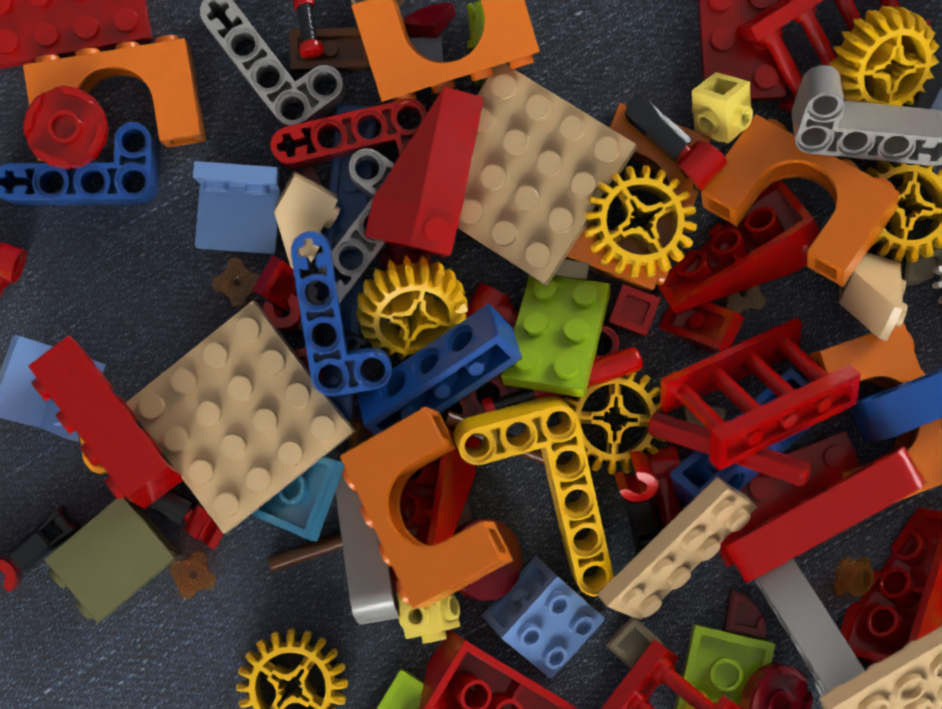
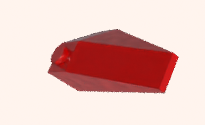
M443 87L384 182L373 196L363 237L442 258L451 256L462 212L484 97Z
M782 180L776 181L762 191L738 226L728 221L723 226L717 223L708 232L711 238L698 251H689L668 272L663 286L657 285L674 313H678L795 273L807 265L808 249L820 234V230L815 219Z
M449 431V433H450V435H451V437H452V439H453V432H454V431ZM472 436L466 439L465 447L476 448L480 446L479 439ZM457 448L417 470L406 482L402 491L400 511L404 525L414 538L429 546L440 544L453 537L475 478L477 465L467 463L461 457ZM390 566L393 592H398L396 582L399 580L393 567Z
M451 630L446 632L447 639L440 642L427 664L419 709H579Z

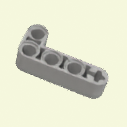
M233 0L202 1L200 16L207 29L283 128L321 119L334 110L336 104L342 103L346 94L345 85L339 71L334 67L319 65L295 82ZM220 10L226 14L234 27L229 32L215 16ZM244 40L255 42V47L251 54L246 56L236 54V48L240 42ZM276 72L280 75V78L275 86L271 88L260 86V79L265 73ZM324 79L334 80L337 86L332 94L323 96L316 92L317 84ZM292 103H299L304 106L303 115L296 120H288L284 117L286 107Z
M816 66L807 71L803 76L791 113L795 144L802 152L930 166L942 165V111L845 101L840 74L831 66Z
M364 148L358 150L349 161V178L351 183L371 200L332 251L334 270L340 277L350 280L347 285H344L341 279L337 282L340 305L387 244L363 237L365 232L363 225L368 220L373 196L394 166V163L373 149ZM371 161L377 166L379 172L372 179H362L356 174V166L360 162ZM348 249L358 251L363 259L361 266L354 270L343 268L339 262L341 253ZM326 266L320 267L317 272L327 273ZM315 280L308 284V297L315 303H322L318 300L319 291L316 289L319 284L324 287L327 286L322 281Z
M342 473L335 493L353 616L359 625L398 619L399 605L396 592H393L391 567L385 563L380 555L378 544L381 542L375 529L369 527L362 517L360 506L363 504L357 491H353L348 486Z
M794 559L754 579L759 590L816 679L815 686L821 697L828 694L834 687L845 684L865 672Z

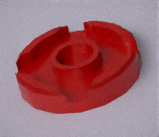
M69 86L55 87L53 90H49L46 93L43 92L34 98L25 113L23 124L24 135L33 154L52 167L66 170L84 167L97 158L106 145L109 130L106 113L98 101L82 89Z

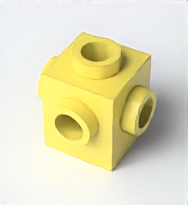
M715 72L692 90L694 130L711 137L717 142L725 143L731 142L746 130L753 118L750 81Z
M396 592L399 605L398 619L401 627L404 629L406 639L421 636L423 644L447 639V630L461 627L459 621L460 605L454 594L443 598L427 608L412 609L411 605L406 604L399 593Z

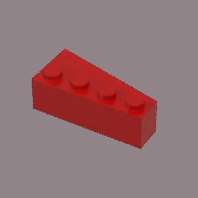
M70 335L28 365L36 377L31 381L35 390L46 402L51 398L60 409L55 414L56 418L70 434L74 431L79 434L85 442L79 447L94 467L98 464L102 465L109 475L104 479V482L119 500L125 496L126 499L146 509L183 481L178 470L162 458L161 454L163 452L155 440L143 427L140 428L138 426V419L119 395L116 396L113 393L114 387L82 346Z

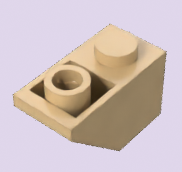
M295 170L274 205L275 217L291 268H293L291 245L294 239L306 231L320 232L323 226L330 229L341 209L336 206L338 201L336 193ZM307 238L306 245L300 248V254L308 255L311 263L320 245H314L312 238Z
M866 253L843 287L839 285V304L875 336L885 341L888 340L894 326L900 327L907 313V304L903 303L906 281L901 278V262Z

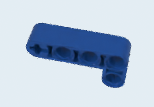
M137 122L125 123L116 131L114 138V162L88 163L84 167L70 170L55 168L47 163H8L0 166V198L19 206L142 205L151 202L156 197L159 188L158 140L145 126ZM136 135H144L146 141L142 150L135 153L129 152L128 144L131 138ZM62 175L63 187L57 193L50 194L48 191L49 181L54 176ZM96 175H103L105 181L103 188L99 192L91 194L88 190L89 181ZM135 175H144L145 186L138 193H130L128 189L130 179ZM18 178L25 183L32 184L33 189L29 186H15L13 191L9 190V184L16 183Z
M318 231L301 233L294 239L291 245V258L311 380L314 388L323 395L337 396L383 387L391 377V361L385 351L371 347L347 351L331 246L328 239ZM307 238H312L314 245L322 246L323 252L316 255L317 269L325 265L327 273L314 272L305 277L303 276L302 269L309 270L311 268L308 255L300 254V248L306 245ZM315 280L322 281L328 286L330 296L325 302L315 303L307 297L306 287L310 282ZM319 323H329L336 330V339L329 344H321L314 338L313 328ZM368 358H377L384 364L385 370L380 377L368 378L362 373L361 364ZM328 364L338 366L342 370L343 379L335 385L324 383L319 375L320 369Z
M942 368L891 389H882L858 397L857 404L850 408L863 440H886L942 418Z

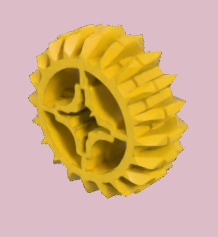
M882 5L879 11L867 9L865 21L853 19L854 29L851 32L841 31L845 40L842 45L833 47L838 57L829 62V65L834 67L840 74L844 100L903 106V104L914 105L913 96L916 93H926L923 88L924 82L927 79L934 78L930 67L939 63L935 55H933L940 47L933 39L935 32L927 25L923 17L914 12L912 13L904 7L896 6L893 8ZM864 79L867 80V88H865Z
M878 161L877 170L869 167L864 171V173L873 178L875 176L885 178L886 180L903 178L902 185L897 188V191L900 192L898 204L905 201V207L912 211L911 214L905 216V210L897 205V210L889 220L891 224L890 233L884 228L872 244V246L876 243L879 245L876 251L877 256L885 257L891 250V260L900 262L905 254L907 261L914 263L918 261L919 252L922 257L927 259L934 255L933 247L939 250L942 249V169L934 173L932 172L933 166L930 165L920 166V164ZM920 185L928 192L932 203L922 198ZM933 220L929 230L922 238L907 240L908 232L913 230L915 221Z
M644 165L640 172V178H636L635 170L632 166L626 167L624 173L626 181H623L618 173H614L611 175L613 188L602 182L597 185L599 190L604 192L605 197L602 199L597 196H590L588 202L596 205L598 212H586L584 218L588 222L596 223V226L586 229L584 233L585 237L598 236L600 239L591 245L590 250L593 253L598 252L603 247L608 252L602 257L601 264L607 265L614 257L618 260L614 269L616 274H621L625 265L629 264L631 265V278L639 276L640 266H644L645 273L650 278L656 275V262L661 270L667 272L671 269V263L667 256L677 262L684 258L682 251L677 245L683 248H690L693 241L683 235V232H694L697 229V224L684 221V218L694 215L696 208L692 206L682 207L681 203L685 202L690 197L688 191H685L677 196L673 192L680 184L677 178L673 179L668 186L662 183L666 176V171L659 170L655 179L649 178L650 167ZM630 191H647L658 196L663 202L652 206L645 205L638 200L636 195L632 196ZM618 196L622 203L621 209L624 213V222L609 232L607 212L610 203ZM632 212L636 213L639 218L657 213L645 226L649 229L648 232L644 231L641 226L635 229L632 227L623 232L635 218L631 215ZM670 212L673 223L672 234L666 246L662 248L658 241L660 236L656 229V223ZM628 238H634L640 241L644 248H648L651 254H633L625 251L616 243Z
M423 255L417 263H412L411 259L405 256L403 264L398 266L389 260L387 271L375 268L373 273L374 280L364 279V292L358 293L357 321L360 322V329L364 338L369 339V343H371L373 348H381L388 356L396 352L401 362L408 354L414 355L467 318L465 312H467L468 302L466 296H464L463 284L456 279V275L451 268L444 270L439 260L429 265L428 260ZM425 291L435 294L442 300H435L434 296L425 294Z
M635 372L625 377L588 387L585 398L577 397L575 400L570 397L562 398L572 407L577 415L587 459L590 455L594 457L591 464L592 470L598 471L604 460L607 461L606 469L608 474L616 472V462H621L623 471L629 473L632 471L629 451L642 452L645 449L652 455L659 452L650 442L652 438L657 441L665 440L651 436L648 433V423L652 415L660 410V402L654 404L652 398L658 396L661 389L655 387L648 392L644 389L651 379L648 375H644L636 383L633 381L636 375ZM609 385V395H607L606 404L603 409L598 412L582 411V407L591 393L602 386ZM621 387L630 390L640 399L645 415L630 413L623 405ZM614 407L616 408L617 415L623 416V418H632L634 421L623 422V425L617 424L618 430L612 431L609 423H604V420H594L593 417H602L605 413L611 414L609 408ZM559 413L558 419L563 420L564 413ZM581 424L597 425L603 430L606 453L595 448L587 440ZM633 426L645 427L641 438L634 446L618 453L621 436L625 429Z
M290 628L287 631L286 642H283L281 634L275 631L271 634L273 647L264 639H260L256 645L261 655L254 651H249L245 655L246 660L254 667L246 665L241 666L238 670V674L249 679V681H242L236 685L237 691L249 692L248 696L239 701V706L246 708L252 705L254 709H284L291 703H300L305 707L310 705L315 709H337L332 704L344 705L347 699L344 694L335 691L348 687V679L335 678V675L345 671V663L331 665L330 661L338 655L337 649L333 648L325 655L321 651L327 641L324 637H321L315 646L309 644L312 637L311 631L306 630L304 632L301 642L296 641V631L294 628ZM283 653H297L305 656L293 668H286L281 664L276 666L269 661L271 658ZM315 663L324 676L326 686L324 698L316 694L317 689L309 681V672ZM303 669L304 673L299 680L301 682L298 687L302 688V691L295 689L292 694L289 693L284 701L281 700L286 692L285 686L287 685V683H283V679L290 681L293 676L296 677L299 671ZM262 672L268 676L267 680L271 682L276 690V697L271 706L268 705L261 691L260 678Z

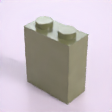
M124 496L121 500L115 499L44 560L51 567L48 573L54 582L61 588L68 587L77 598L74 603L79 612L89 620L93 618L99 623L114 613L180 557L181 554L143 508Z

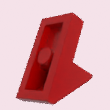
M709 302L678 313H674L669 305L658 328L714 354L716 351L722 352L731 348L745 317L736 311Z

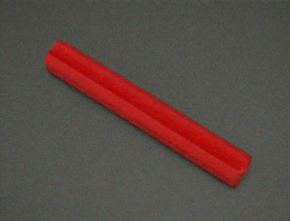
M655 412L648 423V433L651 436L709 455L710 431L706 427L661 412ZM765 448L734 463L798 486L805 484L810 473V463L808 461L769 448Z

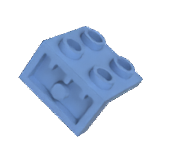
M194 161L193 178L200 184L195 247L202 250L274 255L277 250L278 223L274 213V205L281 194L282 174L278 168Z
M14 335L0 370V418L39 427L65 439L78 442L79 434L76 431L70 434L56 418L55 414L60 409L51 398L46 402L31 384V381L36 377L28 365L54 346ZM93 360L103 373L106 364Z
M537 555L520 572L518 581L511 591L495 600L481 615L501 639L549 678H553L604 622V617L568 586Z

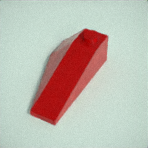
M917 508L891 546L892 554L879 572L876 570L868 579V582L871 584L858 603L853 601L846 611L840 632L860 663L870 667L875 663L882 662L902 650L908 643L921 639L942 625V511Z

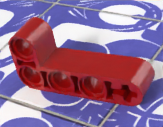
M403 99L279 129L273 135L270 142L271 151L276 161L287 169H298L332 161L337 158L349 157L364 148L379 150L396 146L399 157L418 126L412 130L402 128L397 121L399 116L404 112L411 111L416 113L422 121L427 111L419 101ZM367 120H373L381 127L380 134L373 139L363 138L358 133L359 126ZM327 130L337 131L341 134L340 143L334 148L322 147L319 144V138L323 132ZM311 134V141L316 152L310 153L308 146L305 145L295 149V156L288 157L285 151L280 150L286 148L285 141L293 140L296 146L308 144L305 135Z

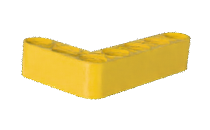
M554 395L461 420L455 426L453 441L461 457L467 463L482 465L541 449L569 570L582 592L586 595L598 596L597 594L613 579V570L579 420L573 409L561 397ZM556 411L564 412V418L560 424L547 426L548 417ZM515 422L524 423V429L520 435L516 437L506 436L507 428ZM476 433L484 435V440L480 446L476 448L465 447L466 439L470 435ZM568 450L573 451L572 459L568 463L563 465L556 464V459L560 453ZM577 489L582 490L581 496L577 501L565 502L569 492ZM591 528L586 538L574 540L575 534L580 529ZM599 566L598 571L594 575L583 577L587 568Z

